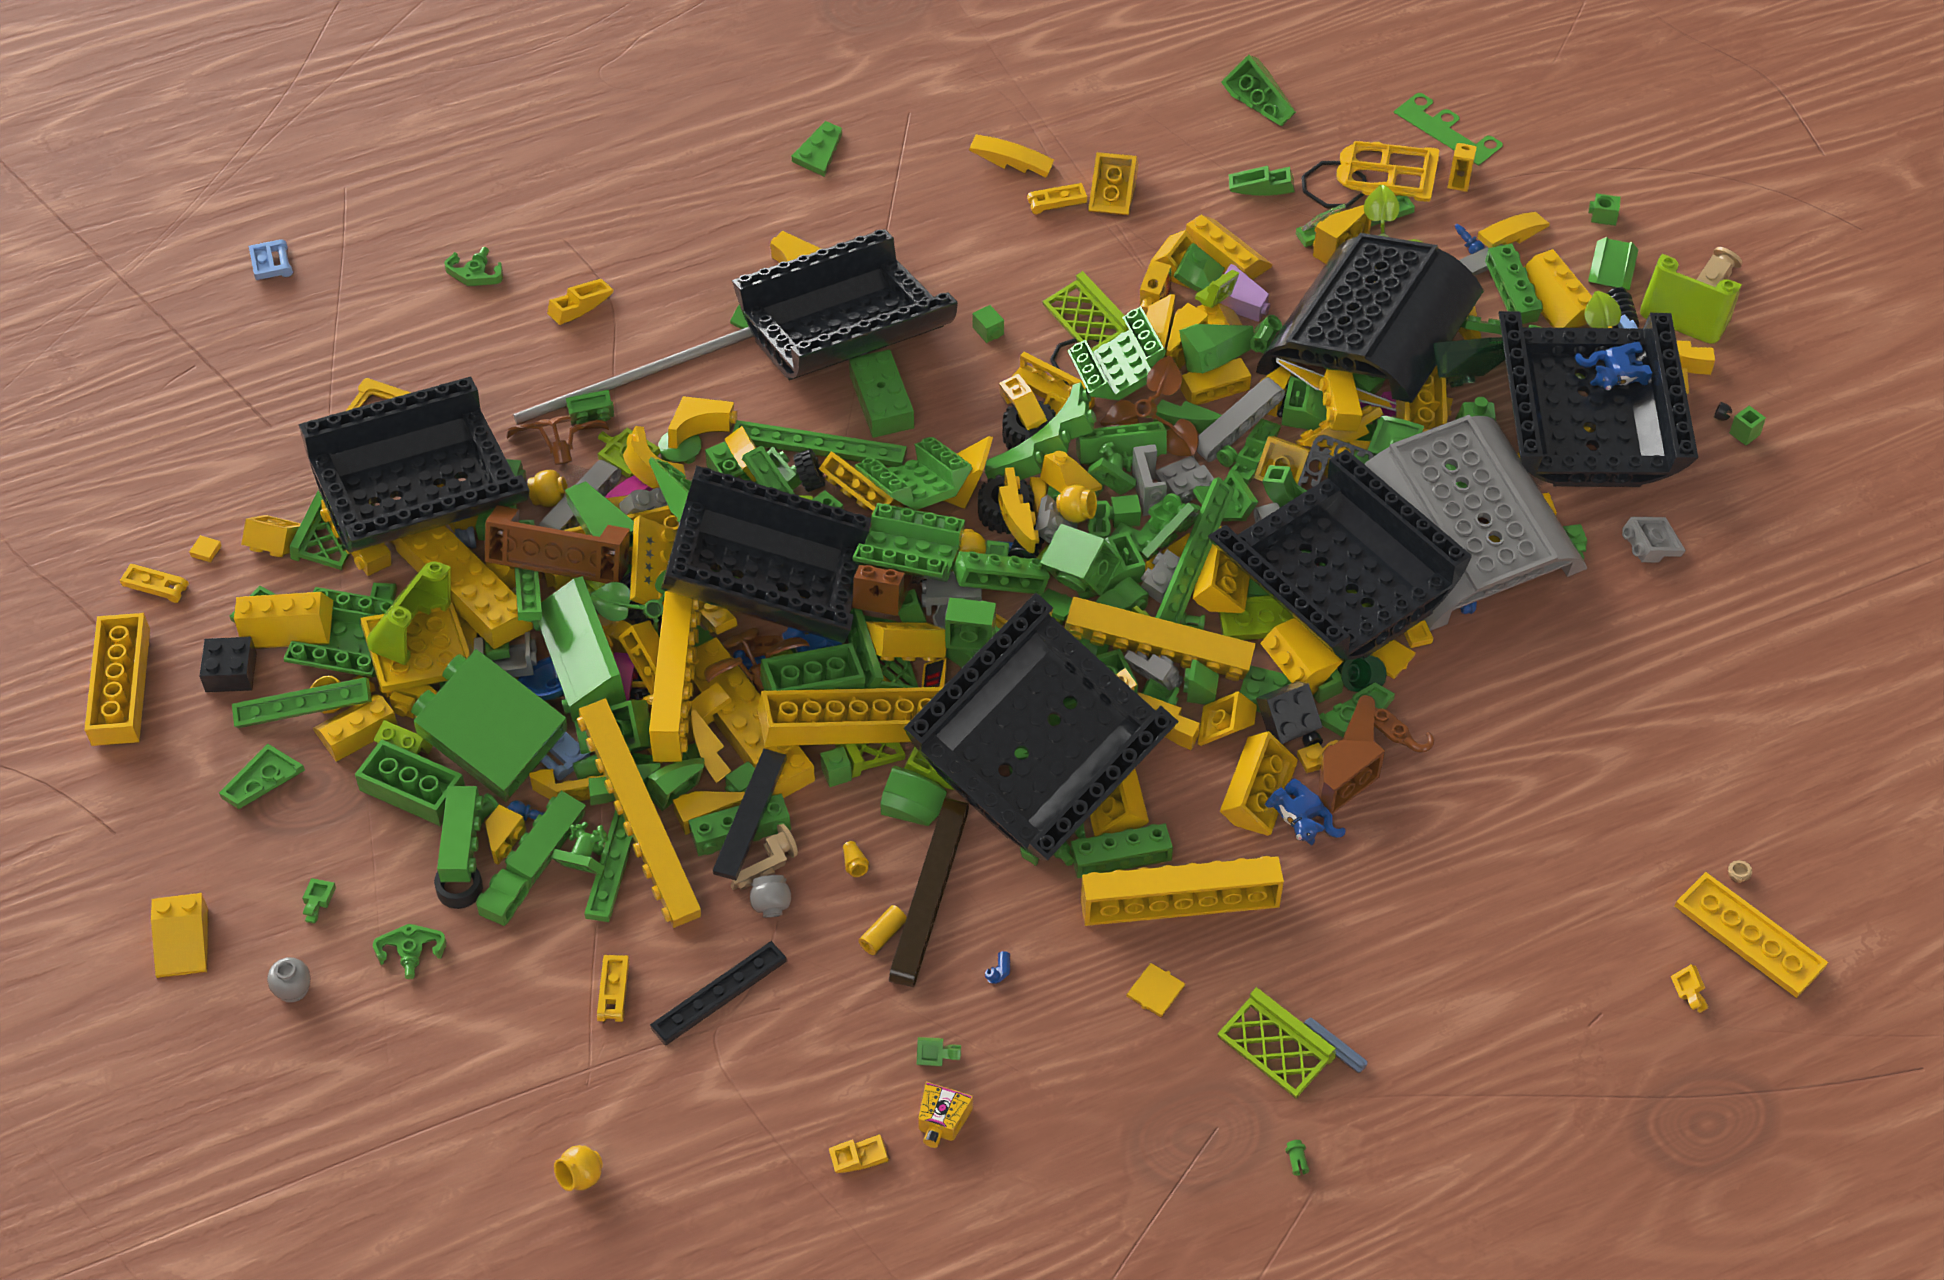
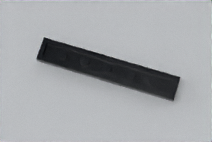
M763 749L712 870L713 875L737 880L787 760L786 754Z
M770 941L651 1023V1030L665 1046L786 963V956Z

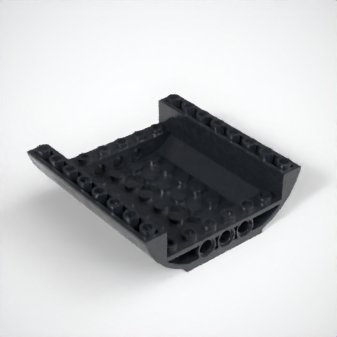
M885 229L876 230L871 234L858 236L853 240L840 242L835 246L819 249L814 253L801 255L796 259L780 262L778 265L762 268L758 272L741 275L739 278L732 280L740 308L756 343L788 380L939 329L953 322L957 313L958 302L948 292L940 293L933 297L896 259L894 238Z
M1360 233L1358 237L1343 242L1334 251L1261 357L1256 373L1269 375L1281 366L1276 362V359L1279 358L1284 361L1288 360L1389 379L1392 399L1413 403L1484 290L1477 278L1461 261L1439 249L1438 245Z
M1520 311L1498 312L1520 459L1526 471L1532 476L1553 484V487H1641L1643 484L1656 482L1677 474L1698 459L1671 313H1649L1644 328L1523 327ZM1640 342L1643 351L1640 353L1635 352V358L1638 361H1642L1643 365H1649L1652 375L1647 385L1633 382L1628 385H1615L1610 390H1606L1598 385H1591V381L1596 378V366L1606 367L1604 362L1598 360L1595 365L1584 368L1577 364L1575 356L1577 353H1580L1583 358L1589 359L1594 352L1606 351L1609 348ZM1580 373L1584 375L1585 378L1580 379L1575 374ZM1578 391H1584L1588 396H1581ZM1583 427H1590L1594 432H1587ZM1587 445H1593L1597 450L1592 451Z
M471 376L299 424L304 447L319 493L343 547L349 553L493 511L497 505L508 507L528 501L530 490L523 476H515L480 409L478 389ZM465 478L466 480L459 481L458 479ZM401 497V499L394 500L393 498ZM379 503L377 506H372L371 504Z
M1347 449L1329 460L1327 479L1238 535L1227 525L1208 535L1214 546L1335 655L1345 660L1361 657L1363 659L1367 658L1433 614V610L1456 586L1472 557L1469 552ZM1303 549H1308V550H1310L1311 552H1310V553H1307V552H1303V553H1302L1301 550H1303ZM1316 563H1325L1326 566H1317ZM1352 589L1357 591V593H1347L1346 591ZM1369 603L1373 607H1363L1362 604Z
M696 465L661 590L844 643L852 626L853 614H850L853 601L854 576L859 567L853 561V556L859 543L865 544L871 518Z
M1035 593L904 727V730L914 746L935 769L937 774L1007 839L1009 838L1033 856L1048 861L1179 721L1162 706L1155 711L1052 617L1054 608L1038 593ZM1066 698H1073L1077 706L1074 709H1067L1063 701ZM1055 714L1060 718L1061 722L1057 726H1052L1048 723L1047 717ZM1018 748H1024L1028 752V757L1020 760L1015 756V751ZM1008 765L1012 769V774L1008 777L1001 776L998 771L999 767Z

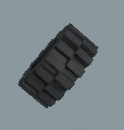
M812 449L794 455L793 460L797 468L796 471L807 492L826 485L824 473L819 470L821 465Z

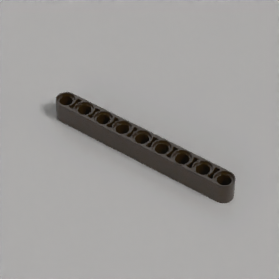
M945 798L892 962L889 974V982L909 987H914L968 816L969 803L948 798Z

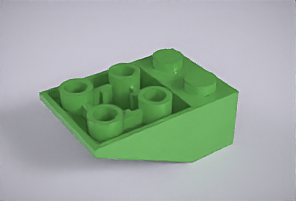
M1290 376L1281 425L1307 430L1312 429L1314 431L1320 427L1319 423L1327 419V409L1323 405V392L1314 389L1298 377Z
M1129 532L1105 538L1122 557L1105 592L1113 589L1119 582L1128 577H1131L1137 583L1143 582L1141 577L1145 573L1146 564ZM1077 591L1082 599L1096 596L1088 592Z

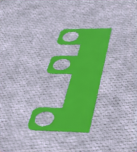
M1416 93L1393 111L1453 150H1455L1457 143L1476 146L1474 163L1480 165L1503 146L1502 142L1492 136H1486L1475 144L1449 128L1460 117L1448 109L1442 110L1434 117L1423 112L1433 103V100L1423 93ZM1417 97H1423L1427 100V104L1420 106L1414 100ZM1449 113L1453 115L1454 119L1451 122H1445L1441 119V115ZM1493 140L1497 143V146L1489 149L1484 146V142Z

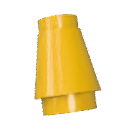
M846 842L842 847L846 872L853 877L863 876L868 871L869 861L856 842Z

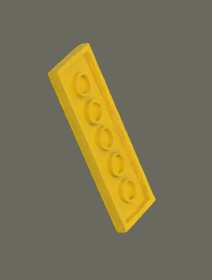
M1707 872L1675 903L1674 907L1796 998L1828 964V961Z

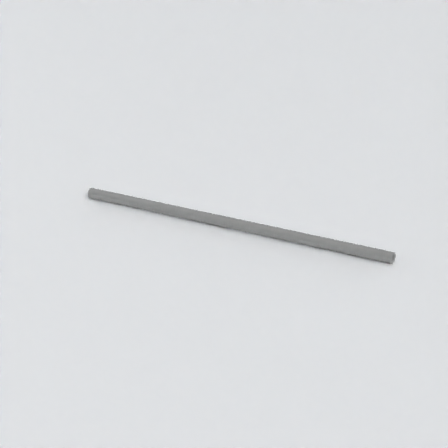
M746 327L513 414L515 422L519 424L567 406L566 398L611 390L753 337L750 328Z

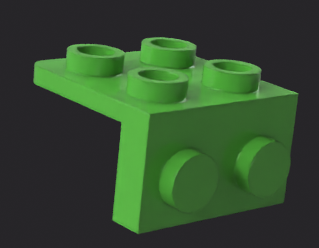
M609 390L566 398L569 416L572 419L571 425H578L592 420L608 421L611 419L610 417L614 416V405L610 399Z
M1230 471L1224 482L1234 489V493L1222 521H1246L1258 504V500L1239 472ZM1196 486L1193 489L1201 505H1203L1210 486Z

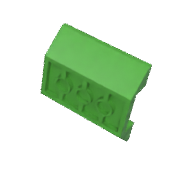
M1141 306L1131 310L1123 317L1129 330L1119 334L1107 344L1101 345L1097 350L1093 351L1086 339L1067 350L1091 397L1121 400L1146 385L1149 371L1160 359L1164 358L1166 350Z
M934 437L924 438L922 442L914 444L917 460H909L904 465L887 468L876 458H866L861 463L855 464V468L891 498L914 510L955 497L972 470L970 463Z
M877 503L871 516V532L865 544L859 543L854 553L853 561L858 565H870L886 570L893 569L908 575L947 582L959 554L965 520Z
M315 587L313 592H322L333 600L330 642L327 645H313L291 641L283 658L284 662L367 677L377 676L361 626V618L385 614L394 600Z

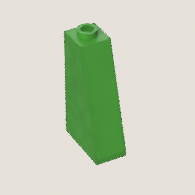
M586 481L565 489L567 504L586 535L600 537L607 525L629 528V548L633 546L634 521Z

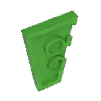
M825 121L791 156L792 162L825 177L833 152L836 150L841 139L842 128Z
M1373 683L1354 694L1352 699L1343 704L1339 703L1333 706V710L1328 713H1321L1319 717L1322 726L1344 737L1361 696H1371L1375 700L1376 708L1386 709L1394 700L1395 693L1377 683Z
M267 744L219 794L221 799L240 809L305 771V768L301 763Z

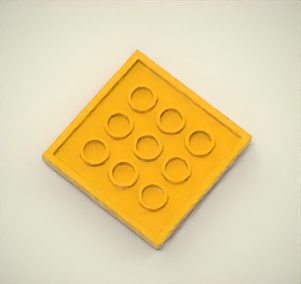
M451 602L446 611H442L441 608H434L429 615L418 611L407 627V650L411 652V658L405 665L369 650L382 693L448 681L442 677V674L451 660L458 654H461L466 659L470 656L453 602ZM384 614L361 618V626L366 642L369 633Z

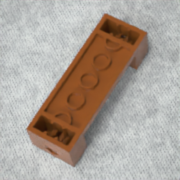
M897 504L891 505V506H896V507H901V508H907V507H902L901 505H897ZM918 509V510H917V511H922V512H927V513H928V512H931V511H925V510H923V509ZM859 565L853 583V608L898 616L915 576L893 569L886 570L870 565Z
M497 505L485 521V562L572 578L583 576L584 580L606 584L620 582L628 570L630 529L607 525L601 536L598 537L519 523V509Z

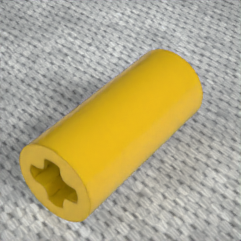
M891 905L859 938L860 946L867 953L875 955L904 925L907 918L905 913L897 906Z

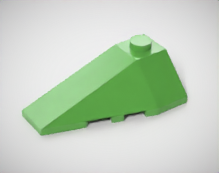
M1248 55L1221 81L1232 97L1280 126H1283L1296 113L1270 72L1257 57Z
M1194 324L1179 330L1187 371L1205 373L1251 350L1250 340L1254 335L1253 326Z
M650 457L649 463L669 509L677 517V522H680L691 481L685 479L686 475L668 462Z

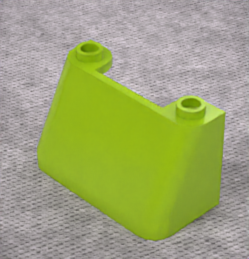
M1661 254L1642 301L1640 315L1647 319L1649 313H1671L1675 331L1705 343L1718 342L1731 321L1742 284L1727 279L1720 281L1716 287L1677 273L1679 264L1676 259Z
M429 562L417 573L369 633L367 643L370 651L403 665L411 658V652L407 650V627L418 611L429 615L432 609L441 608L442 611H446L451 604L450 566L440 562Z

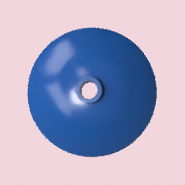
M551 657L544 658L538 661L537 665L533 666L534 675L518 678L520 683L544 701L564 696Z

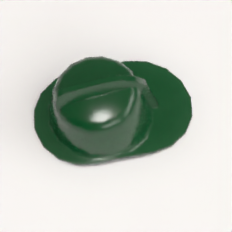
M1368 656L1365 659L1362 657L1352 660L1344 659L1337 669L1341 674L1343 686L1352 692H1359L1373 683L1383 686L1387 676L1384 663L1375 656Z

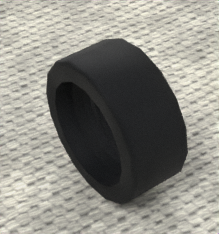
M477 867L476 871L471 873V878L473 879L472 886L463 893L458 894L445 891L444 885L446 882L440 881L437 871L434 884L437 896L442 904L449 908L461 909L469 907L477 901L478 896L483 890L480 871Z

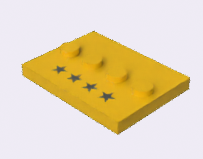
M641 516L634 519L630 600L645 605L650 600H659L663 595L656 590L655 582L657 577L667 568L677 530Z

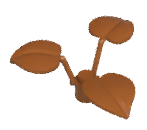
M1171 356L1160 359L1148 373L1147 387L1151 391H1157L1155 395L1149 396L1148 400L1141 399L1136 404L1128 400L1118 401L1100 421L1103 427L1139 424V417L1156 419L1170 428L1167 431V451L1176 456L1195 455L1199 444L1198 432L1190 421L1180 419L1173 426L1156 415L1157 406L1153 400L1158 398L1161 392L1168 396L1175 394L1182 385L1181 371Z
M560 416L550 420L544 419L535 423L513 426L507 430L506 437L508 440L511 436L521 431L539 429L550 449V454H553L555 465L572 462L570 450H573L572 442L575 432L590 428L609 430V427L603 420H592L569 428L568 444H566V440L560 441L556 424L569 422L572 419L570 416ZM549 425L553 427L556 442H553V446L543 429L544 426Z
M751 628L740 634L733 635L722 642L724 648L743 642L753 665L750 667L751 672L742 663L741 657L727 658L715 662L705 669L704 676L706 681L710 683L717 675L739 665L749 680L753 681L755 689L757 691L764 690L760 679L761 663H756L747 640L758 636L759 630ZM790 637L772 645L771 649L766 651V658L791 648L809 646V644L801 637Z

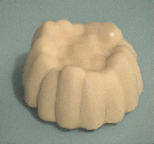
M1733 861L1728 867V875L1735 882L1741 883L1750 879L1752 867L1745 861Z

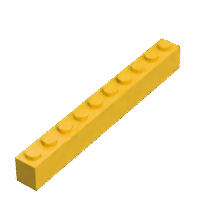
M606 698L579 708V718H576L581 732L585 731L588 736L586 743L589 751L595 752L597 756L595 763L599 773L604 772L607 780L604 781L609 794H614L616 801L613 803L617 814H622L626 821L623 823L625 832L628 837L632 835L635 843L632 846L637 858L642 857L645 864L642 865L645 877L647 879L651 878L654 884L651 888L657 901L661 900L664 908L661 911L665 921H670L672 927L675 928L700 918L701 908Z

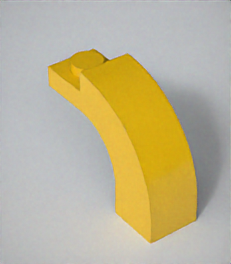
M635 426L632 434H629L627 438V448L623 454L624 461L630 471L640 481L653 489L660 488L649 459L650 457L662 459L649 449L644 427ZM668 462L685 475L683 464Z

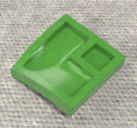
M1193 243L1188 247L1173 277L1191 289L1200 292L1209 286L1212 281L1219 279L1225 268Z
M1381 415L1368 451L1375 456L1390 447V444L1422 433L1424 426L1407 420Z

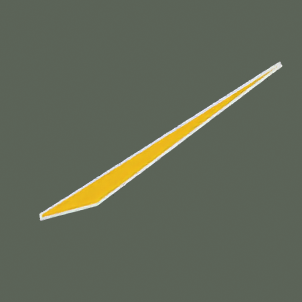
M1276 359V362L1314 389L1320 390V379L1324 378V375L1282 359ZM1356 388L1360 402L1396 411V408H1392L1390 404L1396 405L1395 402Z

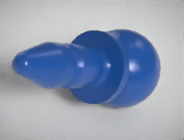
M1459 224L1455 225L1457 233L1467 242L1464 246L1468 247L1470 254L1485 248L1484 244L1477 240L1476 236L1471 238V235L1464 227Z
M519 800L512 801L507 809L522 815L524 821H527L528 817L536 819L539 814L543 815L545 813L535 809L531 810L530 804L525 806Z

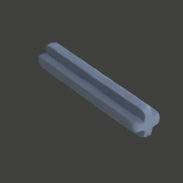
M1308 1018L1304 1022L1307 1027L1331 1044L1336 1050V1056L1353 1070L1360 1073L1365 1069L1368 1064L1367 1060L1313 1018Z

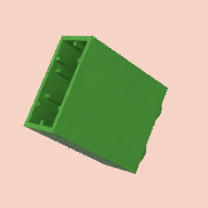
M475 649L467 659L461 654L455 656L442 674V677L448 680L436 695L430 690L425 691L413 705L411 713L417 716L413 721L419 736L507 802L526 780L529 773L537 767L567 731L566 717L479 650Z

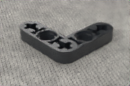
M1326 435L1318 436L1313 442L1298 485L1301 487L1302 484H1307L1309 477H1305L1306 473L1318 477L1317 481L1312 479V487L1319 484L1329 459L1334 457L1330 455L1332 451L1325 448L1323 451H1320V447L1317 445L1318 442L1322 443L1324 440H1327V445L1334 447V443H1337L1334 456L1338 454L1339 449L1342 447L1349 448L1352 455L1355 454V450L1359 451L1357 456L1361 458L1368 455L1370 460L1374 455L1368 450ZM1314 460H1318L1322 464L1321 470L1316 473L1309 469V464Z

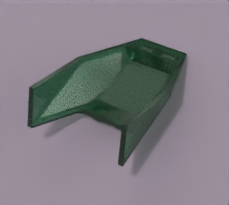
M1502 337L1434 343L1439 378H1446V386L1450 385L1451 388L1475 383V378L1486 375L1505 361Z

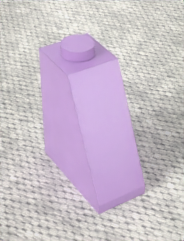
M1230 264L1225 274L1233 269L1239 273L1232 295L1220 303L1234 310L1237 315L1259 322L1261 317L1267 315L1269 311V294L1239 268Z

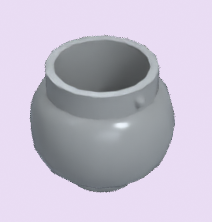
M768 875L753 879L751 884L753 888L750 892L752 908L758 913H763L765 918L783 915L782 911L787 909L791 902V890L785 883L786 878L783 875Z
M289 957L274 963L267 977L270 991L285 1002H296L305 997L311 981L307 965L299 959Z

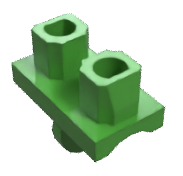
M1170 493L1163 500L1152 506L1147 512L1152 516L1149 524L1156 530H1159V527L1166 520L1169 519L1171 521L1176 516L1174 512L1181 505V498Z

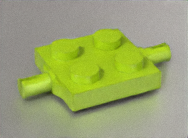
M626 428L614 437L602 431L598 439L606 443V446L598 453V459L621 469V474L627 478L632 477L634 474L626 465L623 454L627 448L628 435L632 434L633 431ZM647 440L649 449L658 456L660 448Z

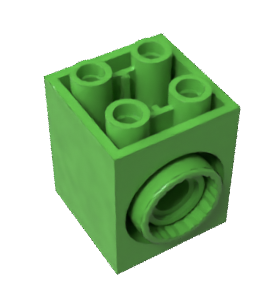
M1060 524L1058 530L1053 535L1049 547L1043 553L1040 564L1058 582L1078 592H1088L1100 597L1105 593L1122 557L1104 538Z

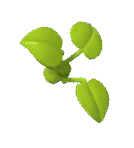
M1379 185L1367 197L1364 203L1366 216L1372 221L1380 220L1381 234L1378 236L1389 237L1385 234L1384 220L1394 221L1399 214V202L1392 190L1385 185ZM1417 239L1409 240V241H1415V242H1422V241L1417 240Z
M1595 291L1585 308L1584 314L1587 324L1592 328L1616 326L1621 319L1620 306L1610 295L1601 291ZM1580 373L1575 374L1580 379L1585 378L1584 375Z

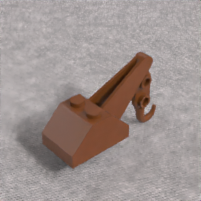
M1361 696L1343 739L1334 745H1329L1322 753L1323 759L1319 777V797L1322 803L1333 815L1380 778L1385 750L1376 742H1373L1374 726L1391 741L1407 746L1414 752L1419 753L1427 752L1433 747V735L1430 732H1426L1428 742L1424 745L1418 744L1412 738L1408 727L1386 709L1376 708L1375 700L1371 696Z

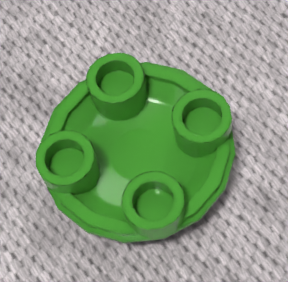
M667 432L658 443L662 460L685 462L687 464L693 463L696 459L695 456L701 450L700 437L697 434L687 438L677 449L668 448Z

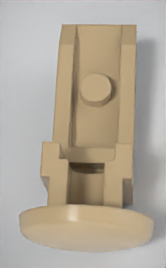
M1724 247L1715 248L1713 251L1715 255H1712L1698 276V281L1716 287L1724 278L1728 279L1730 277L1733 267H1741V258L1733 251Z
M777 825L778 834L765 839L766 843L763 846L769 857L741 870L737 880H732V890L740 888V890L746 889L751 886L753 879L774 875V870L785 866L787 861L785 852H788L792 858L797 856L796 842L786 825Z

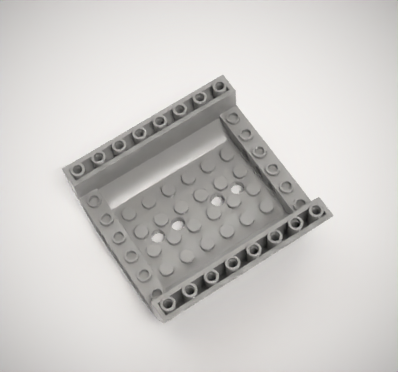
M1464 416L1390 444V447L1378 453L1364 464L1472 555L1465 572L1456 586L1433 610V614L1424 619L1430 631L1447 625L1451 612L1465 605L1562 568L1567 577L1587 569L1583 558L1531 475L1522 465L1521 459L1501 427L1493 418L1487 416ZM1445 465H1454L1456 470H1448ZM1456 482L1466 483L1467 487L1459 488ZM1478 518H1486L1489 520V523L1481 524ZM1489 536L1499 537L1500 542H1492Z

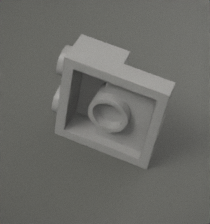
M1193 456L1157 469L1155 473V479L1158 482H1166V494L1173 493L1179 496L1181 504L1188 503L1197 498L1193 492L1196 486H1210L1214 479L1205 465L1200 466Z
M1049 495L1041 498L1035 530H1038L1039 536L1050 544L1060 524L1077 529L1078 523H1071L1065 520L1060 512L1057 511L1056 501Z
M1631 517L1622 528L1624 539H1628L1631 543L1633 554L1638 556L1641 562H1660L1663 557H1681L1686 551L1666 517Z
M1168 549L1164 554L1158 553L1152 562L1155 565L1152 570L1147 568L1141 577V580L1144 581L1141 587L1160 604L1180 560L1177 555Z
M1129 650L1124 657L1135 672L1148 680L1150 678L1154 679L1168 690H1172L1175 686L1179 687L1183 681V677L1179 675L1178 668L1173 665L1174 662L1164 655L1158 657L1153 654L1149 659L1139 651L1135 654Z

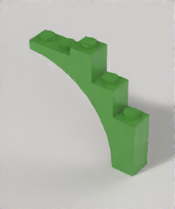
M1081 382L1072 386L1070 396L1065 405L1045 427L1018 446L986 460L985 474L988 479H995L997 475L1003 477L1005 468L1014 467L1015 476H1019L1020 480L1040 474L1045 455L1056 451L1067 453L1071 439L1094 431L1096 416L1094 411L1089 409L1091 396L1087 389H1084Z

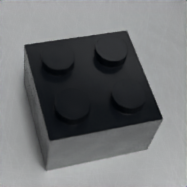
M251 637L204 639L199 677L205 693L252 691L257 652Z
M1296 681L1256 698L1267 732L1269 731L1281 744L1323 728L1309 683Z

